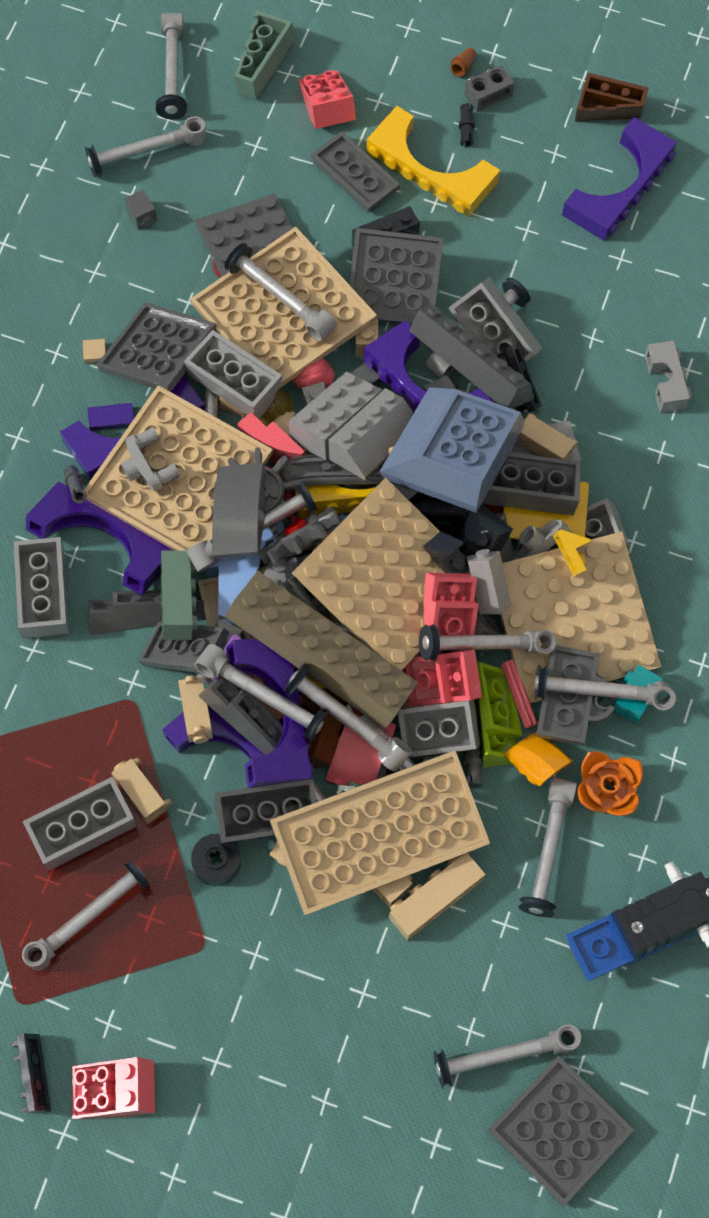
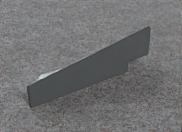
M161 590L146 591L143 596L134 591H112V601L89 600L90 635L156 626L158 622H162ZM196 600V611H192V616H197V619L204 617L203 600Z
M222 676L213 681L199 694V697L264 755L271 753L277 747L282 736L283 726L253 695L243 689L239 692L232 682Z

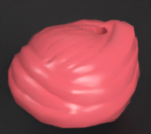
M322 358L308 366L300 375L292 379V382L300 389L323 382L327 389L334 382L335 372L330 364Z

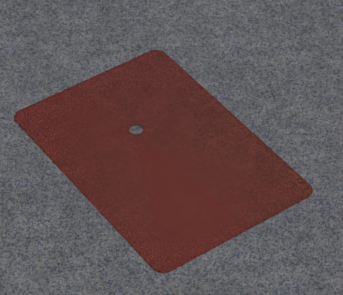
M131 700L118 701L0 735V941L14 997L21 1004H32L195 954L203 948V933L167 811L147 824L118 786L137 827L48 872L23 823L24 820L113 777L111 772L114 771V767L122 761L127 762L130 759L134 760L137 757L141 761L137 767L164 801L137 705ZM129 859L136 867L142 870L151 886H146L145 891L139 884L134 886L54 951L55 956L51 959L46 969L41 971L32 970L23 961L22 951L28 943L38 941L41 938L43 940L47 939L125 876L129 871L124 864L129 863ZM35 951L31 956V961H39L42 958V951Z

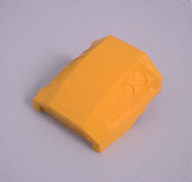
M536 731L515 744L504 755L519 773L526 775L530 783L541 786L548 778H552L553 775L559 773L561 769L569 767L574 760L569 758L549 739L536 737Z

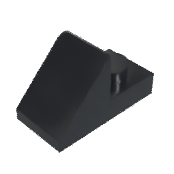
M440 531L423 546L444 573L465 574L469 570L467 559L458 549L464 544L461 540Z

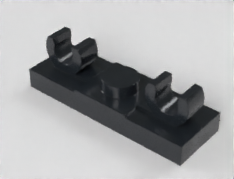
M514 344L504 349L505 352L498 354L497 357H505L508 361L507 365L515 372L522 374L524 379L531 384L534 394L533 400L524 403L523 406L517 409L519 412L526 409L528 412H531L542 405L519 344Z
M23 1033L17 1035V1041H14L11 1046L18 1047L19 1055L13 1057V1060L20 1063V1076L25 1092L19 1094V1098H26L27 1104L26 1107L21 1108V1112L51 1111L40 1034Z

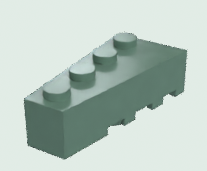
M256 10L255 20L251 24L250 35L245 42V50L243 55H241L235 73L238 93L254 99L258 98L295 41L292 22Z
M161 551L160 586L163 640H192V630H197V616H192V611H196V597H192V593H195L196 582L195 579L191 578V574H195V567L186 551Z

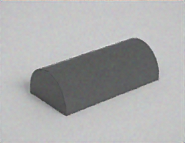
M314 779L214 793L215 813L221 843L275 835L270 823L271 819L317 802Z

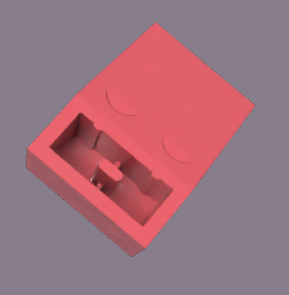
M329 70L324 72V74L316 76L307 75L302 79H298L310 119L315 129L356 120L353 95L338 71Z
M134 1057L72 1066L73 1119L136 1116L155 1113L154 1060Z

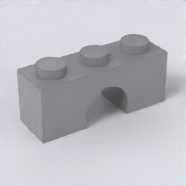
M674 340L648 344L645 359L649 374L660 373L669 379L667 382L658 383L655 392L660 413L686 409L692 395L690 387H687L685 383L686 371L680 365L681 354L679 348H676Z

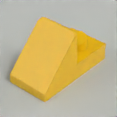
M562 529L555 532L553 537L573 577L586 571V560L581 552L578 553L576 549L588 544L592 540Z

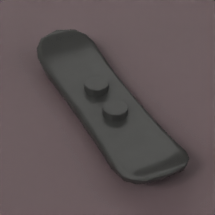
M305 454L289 459L287 467L281 474L283 482L302 479L305 486L380 484L384 478L379 471L384 463L366 480H363L329 459L324 460L315 454Z

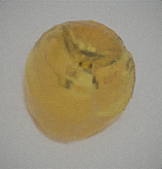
M277 390L271 406L259 418L266 427L280 415L283 416L287 411L289 413L293 411L294 403L289 394L283 390Z

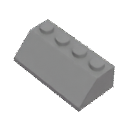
M490 277L449 307V310L463 329L472 334L479 343L487 346L496 356L505 352L504 349L518 343L526 362L542 349L541 345ZM505 357L500 358L503 359L506 363H508Z
M214 330L206 336L184 361L188 376L248 415L251 412L258 419L271 406L283 378L280 373Z
M385 388L328 440V459L361 479L366 480L387 460L390 455L389 448L395 446L414 413L404 398Z

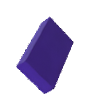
M132 403L87 408L90 431L129 427L134 420Z

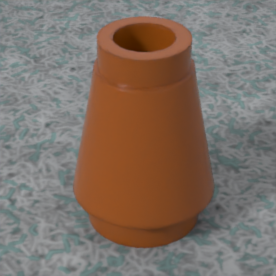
M468 47L453 58L450 65L451 72L458 77L467 75L477 55L476 51Z

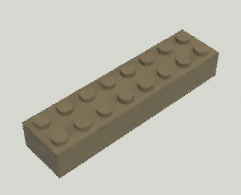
M260 571L254 574L236 597L225 616L297 668H300L305 663L304 666L310 668L307 675L385 729L418 683Z

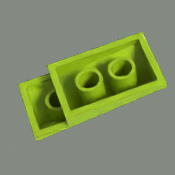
M478 662L477 667L482 697L476 699L477 716L479 717V737L483 768L509 765L512 763L504 753L516 744V739L522 737L517 706L503 669Z

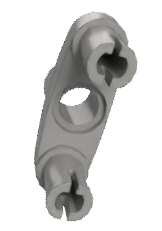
M151 427L136 436L131 435L125 438L131 458L120 464L130 482L141 477L146 485L155 492L163 488L162 485L180 477V473L174 463L156 473L150 469L141 451L142 448L159 440L154 427Z
M559 519L549 522L539 530L534 526H528L520 535L519 540L523 546L518 551L515 560L547 552L556 543L553 534L561 529L573 532Z

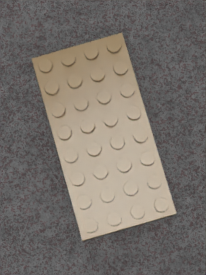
M455 750L270 820L304 915L490 844Z

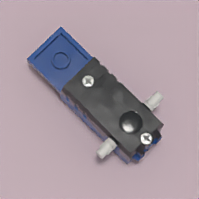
M672 861L664 866L670 882H672L671 885L566 934L565 939L587 983L627 964L630 966L696 934L700 935L708 948L709 878H705L701 871L683 878L678 867Z

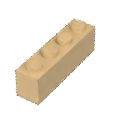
M468 853L450 859L448 867L443 871L437 869L429 876V882L424 886L418 884L409 892L410 897L404 901L399 899L390 907L392 911L389 913V919L407 941L484 881L486 874Z

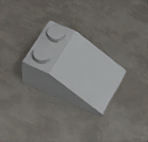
M608 498L587 507L586 538L592 540L622 531L626 546H630L617 508ZM557 544L552 546L553 550L559 548Z

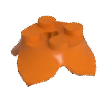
M588 752L581 765L582 782L578 786L577 791L581 804L591 811L603 814L609 813L615 816H624L634 813L639 804V796L636 791L643 778L642 763L630 757L612 760L603 752ZM605 782L607 785H614L612 791L604 788Z

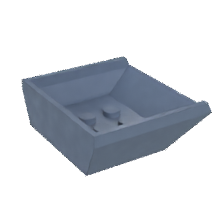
M429 387L379 472L384 479L387 478L391 482L477 513L524 427V419L519 411L460 390Z

